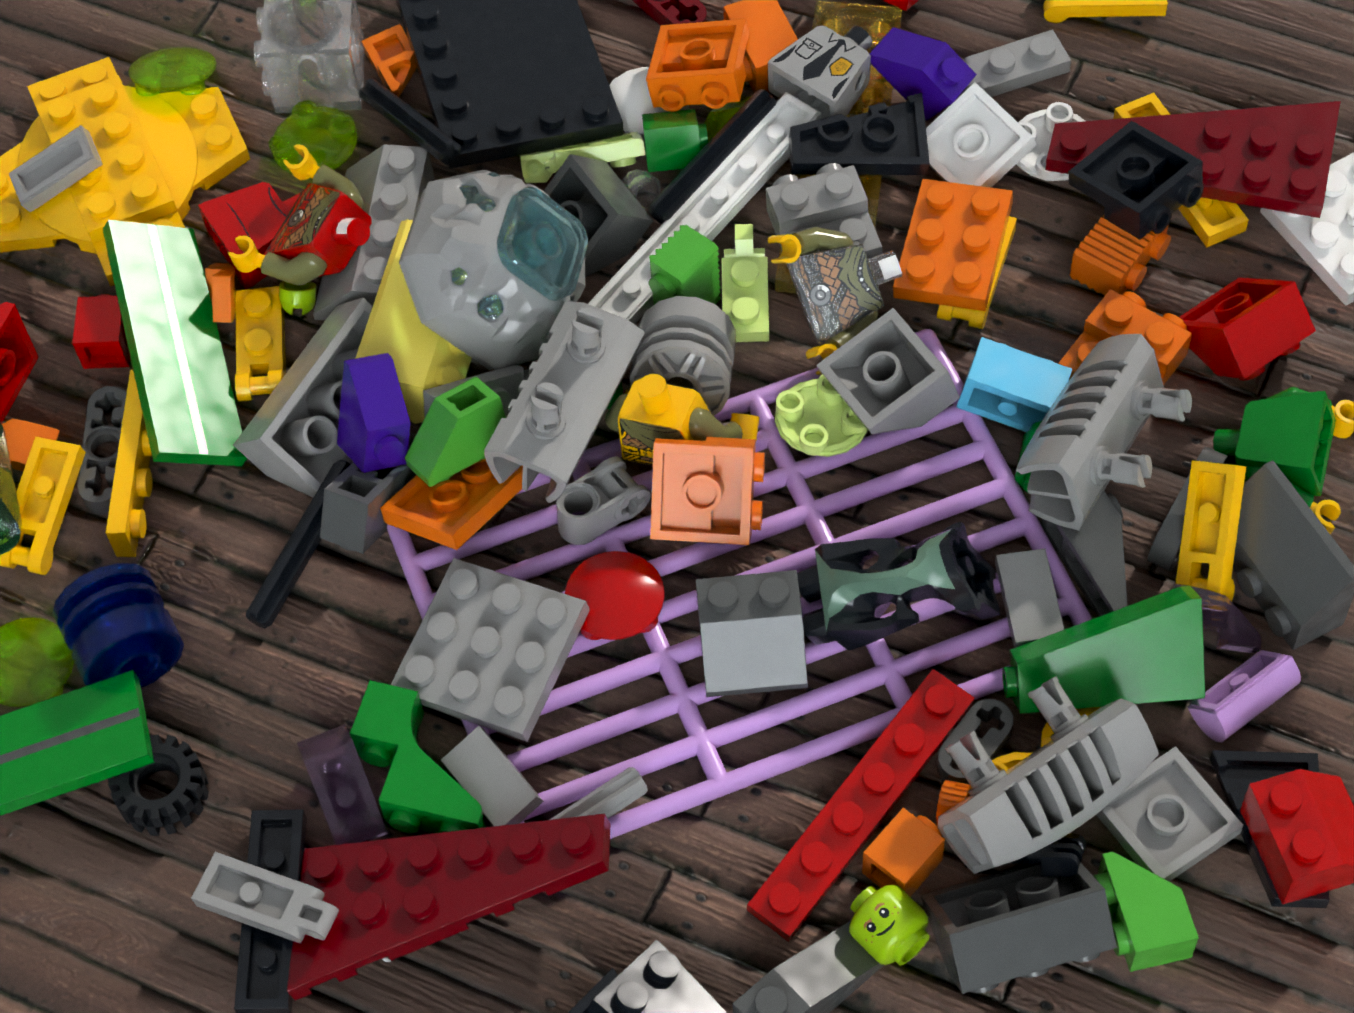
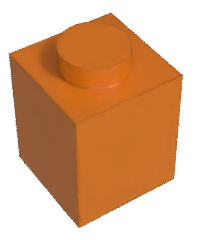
M902 808L863 852L862 874L880 888L886 885H898L911 897L943 860L945 838L942 837L936 824L923 815L915 817L905 808Z

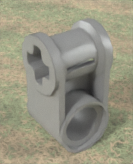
M616 456L604 460L594 470L567 484L561 496L556 499L558 531L561 537L568 543L574 545L590 543L621 522L635 517L647 506L651 497L650 491L646 486L638 485L626 472L627 466L622 458ZM574 512H585L586 514H584V515H573L572 513H574Z

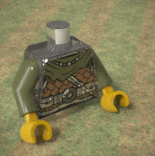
M812 227L792 234L768 237V243H780L782 246L780 257L771 259V262L773 264L786 263L812 337L818 344L825 342L823 345L808 349L806 352L807 359L816 357L819 354L822 359H825L875 322L878 318V310L884 307L878 285L902 277V271L893 250L868 259L863 244L859 241H852L851 237L844 232ZM819 370L815 372L816 375H822Z

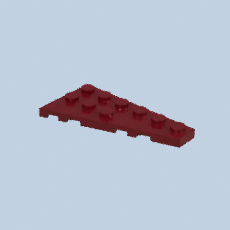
M1341 101L1057 123L1054 126L1045 170L1069 174L1068 171L1130 121H1133L1203 161L1204 189L1201 195L1202 198L1320 218Z
M604 813L304 849L300 882L323 891L325 896L322 901L337 907L339 913L325 940L305 935L302 943L293 941L287 992L296 1001L312 994V987L328 980L337 978L339 982L358 975L357 968L384 957L391 961L465 931L469 929V922L490 913H494L496 917L515 910L514 904L541 892L549 896L609 871L611 824Z

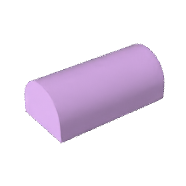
M1260 650L1205 692V698L1195 699L1187 708L1196 724L1208 737L1216 742H1223L1297 686L1301 681L1300 671L1292 656Z

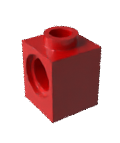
M100 294L92 297H78L72 344L83 369L125 368L130 365V353L117 295Z

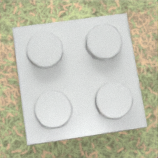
M976 82L926 128L929 167L945 182L991 188L1037 145L1033 136Z

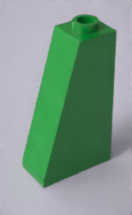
M1180 586L1011 649L1010 666L1003 667L1002 669L1005 697H1012L1020 714L1040 712L1027 694L1041 687V684L1057 676L1058 682L1073 703L1075 709L1103 707L1121 698L1135 704L1205 698L1202 598L1191 586Z

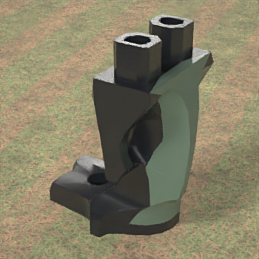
M962 522L952 524L941 533L928 537L912 546L902 547L895 538H870L821 544L815 548L817 564L797 573L801 596L809 603L822 599L823 608L806 613L802 617L804 634L816 645L837 641L850 651L873 643L920 622L919 614L912 610L910 603L929 598L946 601L952 604L961 615L974 614L980 620L1000 615L999 604L993 585V580L996 579L995 570L970 544L965 525ZM875 555H879L878 561L868 569H863L865 561ZM890 604L896 605V611L891 616L880 618Z

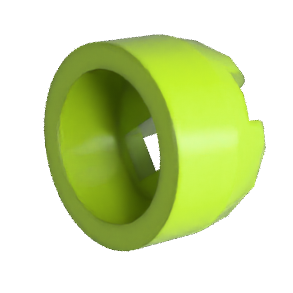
M285 281L279 284V300L282 308L289 315H293L294 309H302V316L308 314L315 306L316 284L310 281L305 285L298 286Z

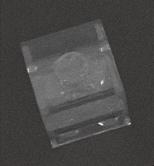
M264 0V7H257L258 32L261 34V40L254 41V60L256 67H263L264 96H271L275 114L362 110L363 99L360 97V89L363 88L365 51L361 41L365 38L356 0Z

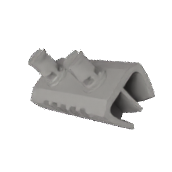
M565 301L549 330L548 343H542L539 349L538 361H532L529 367V378L522 380L520 383L518 398L511 400L508 405L509 414L507 418H501L484 449L486 462L499 484L503 483L520 466H523L522 490L527 491L537 475L542 473L551 477L545 497L546 501L551 503L561 496L644 338L645 332L625 318L584 302Z
M1122 334L1098 342L1073 374L1040 423L1016 468V471L1022 475L1031 472L1027 488L1028 493L1031 494L1029 512L1059 526L1079 531L1110 480H1113L1115 483L1136 485L1137 487L1144 488L1143 478H1151L1152 460L1150 456L1127 454L1128 450L1151 414L1155 417L1185 421L1183 412L1190 413L1192 397L1187 389L1164 388L1155 351L1142 334Z
M1055 676L1041 684V687L1027 694L1054 732L1050 736L1052 741L1007 771L1004 769L999 771L977 738L975 731L966 734L960 738V741L946 747V752L951 755L972 789L968 791L970 796L938 817L937 829L963 863L975 874L1019 860L1074 831L1102 811L1125 791L1159 755L1148 725L1135 703L1121 698L1099 708L1089 716L1086 714L1080 716L1058 682L1059 679Z

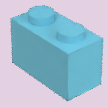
M981 337L956 408L1027 432L1033 423L1044 419L1068 383L1072 368Z

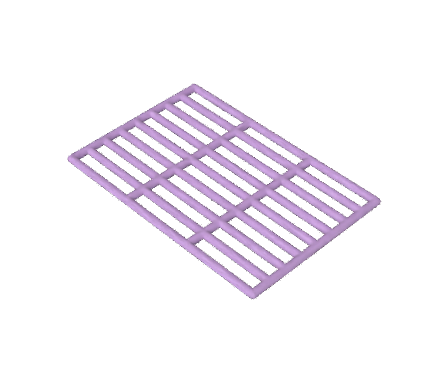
M931 329L915 332L947 369L960 396L964 384L936 333ZM818 368L730 398L725 403L723 409L714 415L720 422L730 419L731 413L744 414L750 412L751 415L760 417L756 452L768 449L778 469L764 473L763 482H754L753 498L787 486L797 506L762 519L761 530H752L750 544L806 524L816 545L737 575L797 570V573L817 564L815 548L821 544L870 538H894L1004 497L1015 519L967 536L970 544L980 553L1025 536L1032 550L1046 549L1055 592L1058 596L1057 600L1061 617L1068 615L1073 626L1093 619L1038 518L1028 511L1029 502L1015 480L983 418L956 408L958 400L922 427L872 434L864 437L861 443L846 453L830 457L811 456L797 462L786 441L780 437L775 419L768 405L775 403L777 396L782 391L789 390L800 382L818 379L821 376L815 373L818 371ZM963 422L973 440V443L816 500L805 481L807 478ZM620 438L586 449L572 474L574 480L591 471L590 468L598 466L606 459L616 456L621 458ZM982 459L994 479L993 481L835 539L824 519L826 516ZM653 469L633 476L632 479L638 485H644L651 491ZM539 473L528 490L550 483L551 477ZM521 490V491H520L519 493H517V494H520V493H523V492H526V491H525V490ZM555 504L479 531L458 550L440 545L417 554L409 534L410 532L387 524V532L422 620L436 592L433 593L425 574L426 571L451 563L453 558L462 559L558 524L557 507ZM574 512V513H572V514H573V515H584V514H586V513H585V512ZM651 515L617 527L615 526L585 545L570 543L498 569L496 572L526 581L603 552H628L625 544L650 536ZM698 542L648 562L655 567L662 577L747 545ZM997 573L996 579L993 580L995 594L1001 592ZM693 590L666 600L658 616L656 627L649 632L643 633L651 651L650 654L553 689L540 716L660 672L670 695L506 756L518 771L522 772L677 713L688 737L538 793L544 802L520 823L582 799L629 767L635 768L641 776L694 756L698 757L706 775V781L611 816L608 820L611 824L610 839L877 738L912 696L904 677L1011 637L1007 617L894 659L885 639H879L865 645L875 667L707 729L697 706L722 696L706 697L705 682L688 687L678 665L702 656L701 637L699 635L670 646L660 625L666 621L698 610L697 591ZM803 597L800 598L802 617L806 613L823 608L822 599L809 603ZM935 598L924 599L911 604L912 610L919 614L920 622L955 609L952 604ZM895 611L884 614L880 618L891 616ZM579 632L567 658L615 640H590ZM837 641L819 645L813 642L806 643V665L847 649ZM1003 668L957 686L972 695L975 700L1003 690ZM882 685L886 686L896 707L893 710L726 772L716 748ZM461 719L467 735L480 726ZM480 726L489 734V736L490 734L497 732L492 729Z

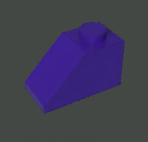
M894 27L886 33L869 53L871 65L905 100H907V96L922 93L926 121L952 104L977 75L946 42Z
M388 353L345 360L337 445L363 473L405 465L411 422L392 357Z

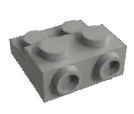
M837 163L827 164L821 167L816 175L798 179L797 176L791 174L784 175L775 180L771 187L766 188V210L776 235L792 234L812 227L847 233L853 243L863 249L862 260L864 254L867 262L882 258V245L868 213V198L854 165L842 168ZM810 253L805 254V259H807V261L808 256L811 255ZM810 256L809 261L812 263L811 267L814 268L813 260ZM790 266V270L795 281V277Z

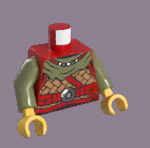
M296 144L293 147L303 157V160L294 165L285 159L283 162L296 179L307 180L313 178L312 183H307L265 251V255L258 252L253 240L248 236H238L235 238L239 249L245 253L235 254L228 252V255L237 270L242 273L252 272L257 268H261L262 274L293 285L302 286L317 277L340 273L344 270L357 247L364 245L368 241L372 218L362 209L364 201L352 181L325 164L319 167L309 150L304 145Z

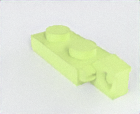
M630 132L624 133L621 136L520 155V164L525 183H547L552 174L560 169L570 154L610 162V167L616 168L637 163L636 157L644 156L646 152L644 140L640 133Z
M735 224V249H724V258H722V311L729 316L736 329V342L769 341L768 257H765V248H754L753 224Z

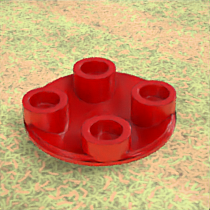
M609 551L588 558L573 571L565 589L566 595L585 600L590 608L580 630L581 634L590 640L625 639L639 633L651 631L658 623V616L662 610L665 595L663 581L655 567L646 559L623 551Z

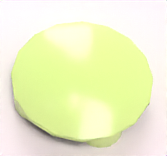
M823 374L818 379L800 382L789 390L782 391L776 398L775 424L780 437L793 449L805 454L830 457L846 453L861 443L868 432L865 425Z

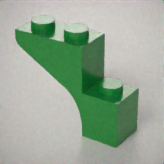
M369 680L350 731V736L356 754L362 760L378 767H387L391 764L378 800L385 821L393 828L410 834L417 833L418 830L442 833L485 828L486 823L482 819L483 812L480 803L418 746V733L424 716L418 691Z

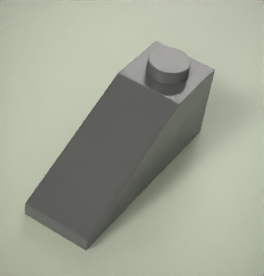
M412 432L409 435L408 450L416 436ZM353 462L324 489L320 538L335 543L345 550L357 551L363 554L387 530V524L384 522L380 507L412 480L416 474L407 464L363 473Z
M1105 491L1101 494L1079 531L1059 526L1044 519L1041 521V526L1097 617L1128 606L1122 531L1123 514L1116 497L1111 493L1106 494Z
M849 921L774 967L732 1003L733 1013H830L884 965L879 964L852 937L849 932L851 922Z

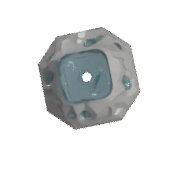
M480 170L427 183L426 189L422 192L399 264L421 323L488 370H496L539 359V349L542 343H548L549 330L565 301L577 302L584 291L585 254L588 247V237L579 219L535 185L525 184L522 179L512 175H499L488 170Z

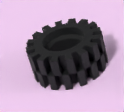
M159 734L150 735L154 763L114 776V778H108V786L112 792L110 795L121 816L127 824H132L134 830L142 833L146 827L151 836H159L160 827H164L167 834L170 835L177 832L174 823L181 821L185 828L193 823L189 816L191 811L198 816L201 814L204 808L200 799H208L209 792L206 785L209 783L205 771L190 745L185 741L179 745L177 738L167 735L166 741L163 743ZM166 770L177 775V786L167 796L157 800H148L141 796V784L150 775Z

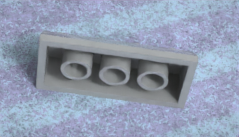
M384 144L346 170L345 177L355 184L364 201L362 209L372 218V224L369 227L370 236L364 245L357 247L344 270L340 273L322 276L313 313L315 320H326L337 305L363 297L373 306L400 223L407 219H414L423 190L426 189L428 182L435 181L430 153L423 147Z
M364 297L337 305L233 444L266 476L314 498L334 463L340 459L350 464L353 463L337 445L344 361L355 359L373 307Z

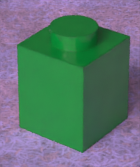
M695 109L642 114L648 172L684 169L708 143L706 123L698 124Z

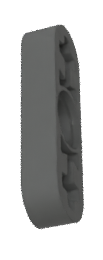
M106 386L98 389L91 395L87 405L82 445L86 453L79 471L78 492L85 507L90 512L99 515L109 513L118 450L107 458H99L94 455V452L104 442L112 441L119 444L127 392L117 386ZM111 405H118L112 411L111 421L113 426H110L104 413L109 412ZM99 473L105 474L110 488H105L103 495L95 496L94 493L99 492L101 489L102 478Z
M1205 446L1196 461L1227 464L1228 456ZM1190 473L1159 529L1147 559L1148 562L1170 572L1179 559Z

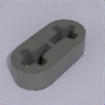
M984 699L976 702L968 710L944 741L938 752L937 772L943 782L950 780L969 784L960 769L955 770L951 767L952 757L945 750L949 745L960 741V738L972 731L976 732L977 738L991 760L997 758L1008 744L1013 730V714L1005 703L996 699ZM992 718L998 719V729L992 727L982 739L978 737L981 720L989 722Z

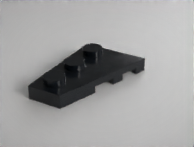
M922 93L907 96L906 102L889 107L886 106L885 102L869 106L868 112L846 117L838 114L790 127L791 174L816 175L821 167L837 163L842 168L854 165L858 175H927L930 163Z
M1212 750L1210 762L1231 811L1243 824L1241 835L1271 906L1326 908L1330 901L1329 891L1282 905L1240 811L1250 783L1298 769L1319 772L1318 753Z

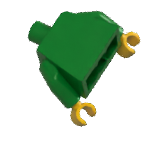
M1290 387L1267 399L1250 401L1245 405L1241 428L1217 429L1213 438V449L1227 455L1228 458H1235L1237 465L1246 467L1244 482L1264 464L1273 460L1329 534H1331L1335 529L1334 525L1331 522L1325 521L1321 515L1336 521L1341 514L1339 504L1329 499L1322 500L1317 504L1313 499L1314 496H1321L1333 435L1338 438H1348L1354 432V402L1341 400L1333 406L1331 400L1327 397L1326 391L1308 392L1297 387Z

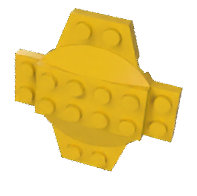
M110 57L27 86L39 116L31 124L23 141L0 156V253L55 247L58 239H66L77 243L81 251L97 254L110 287L115 285L103 234V227L108 219L185 228L182 221L190 211L188 202L194 190L199 187L208 190L250 160L246 144L219 87L153 94L143 89L123 85ZM82 125L90 132L103 165L30 213L21 206L9 173Z

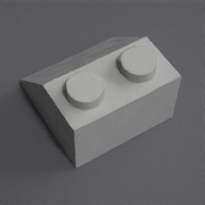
M894 308L816 365L818 370L871 434L922 427L960 398L947 369Z

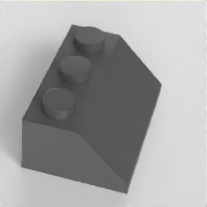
M1272 460L1264 464L1244 483L1233 570L1237 574L1238 584L1244 594L1249 598L1254 597L1265 612L1267 624L1272 632L1278 637H1283L1291 649L1295 650L1344 624L1354 597V565L1276 463Z
M1081 862L1078 872L1071 877L1042 876L1041 865L1025 864L921 895L924 910L928 916L947 972L962 994L967 992H988L996 988L1001 982L1017 977H1038L1047 973L1051 967L1071 961L1088 962L1099 957L1101 952L1117 948L1105 888Z

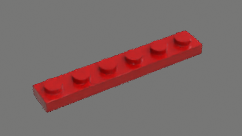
M932 669L749 901L747 911L789 942L972 707L975 698L938 671Z

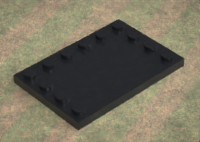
M396 0L411 50L414 51L415 63L435 126L461 147V154L455 157L453 164L448 165L449 169L623 135L621 115L577 0Z

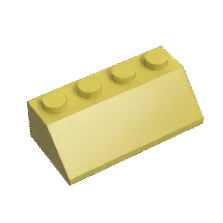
M407 219L400 223L355 359L388 353L392 357L409 419L414 424L423 422L425 418L423 390L465 379L472 358L423 325L419 319L399 264L413 220ZM458 267L452 270V281L457 285H463L467 278V272ZM491 295L483 297L478 303V311L484 315L486 314Z

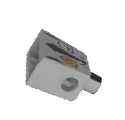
M826 26L815 27L768 61V91L779 98L785 92H788L820 111L822 119L838 114L847 116L868 86L870 80V54L867 51L872 46L870 35L859 26L852 27L844 36Z

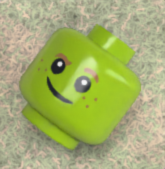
M886 885L878 890L873 886H869L855 898L850 906V909L855 913L849 925L850 934L881 965L897 962L899 966L906 964L922 950L929 940L930 935L926 932L929 923L927 914L898 885Z

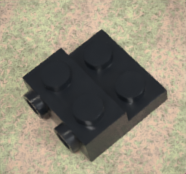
M1130 121L1068 171L1069 185L1104 205V219L1139 240L1150 231L1155 234L1164 231L1171 221L1172 213L1182 205L1187 208L1194 206L1199 201L1204 189L1202 160L1133 121Z

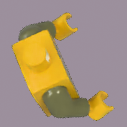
M649 374L634 381L630 390H626L625 394L620 395L605 417L608 428L616 432L619 431L623 459L652 466L655 438L705 441L706 437L756 439L757 441L760 417L754 415L731 413L730 422L721 423L711 414L699 392L694 389L666 384L665 379L658 374Z

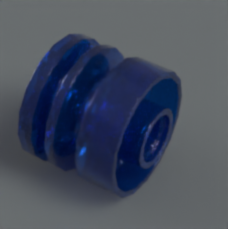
M117 563L97 568L80 576L68 585L55 601L52 614L68 648L72 650V658L86 686L133 670L139 677L141 688L169 672L181 658L184 648L181 636L168 610L164 608L165 604L149 571L138 564Z

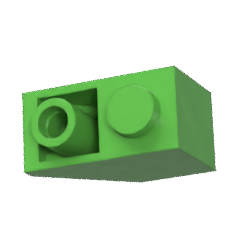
M474 377L436 397L405 456L407 466L429 487H432L439 482L450 479L454 474L474 463L486 459L484 449L501 418H506L500 396L478 377Z
M1113 851L1103 853L1098 874L1093 876L1105 888L1117 945L1114 951L1117 956H1125L1129 971L1133 972L1192 958L1199 937L1182 888Z

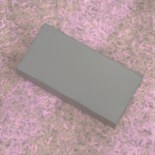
M80 125L11 171L9 176L21 206L31 213L103 165L90 132Z
M1046 549L996 555L995 566L1013 647L1016 648L1064 630Z
M480 726L476 727L441 759L460 785L480 803L482 812L493 826L519 824L544 802L489 734Z

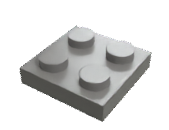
M1176 746L1154 760L1125 791L1096 814L1137 865L1169 882L1241 834L1243 828L1240 820Z

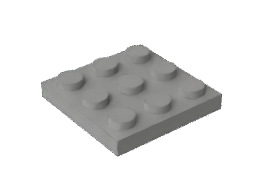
M453 558L391 685L418 691L423 706L528 742L590 608L585 600Z

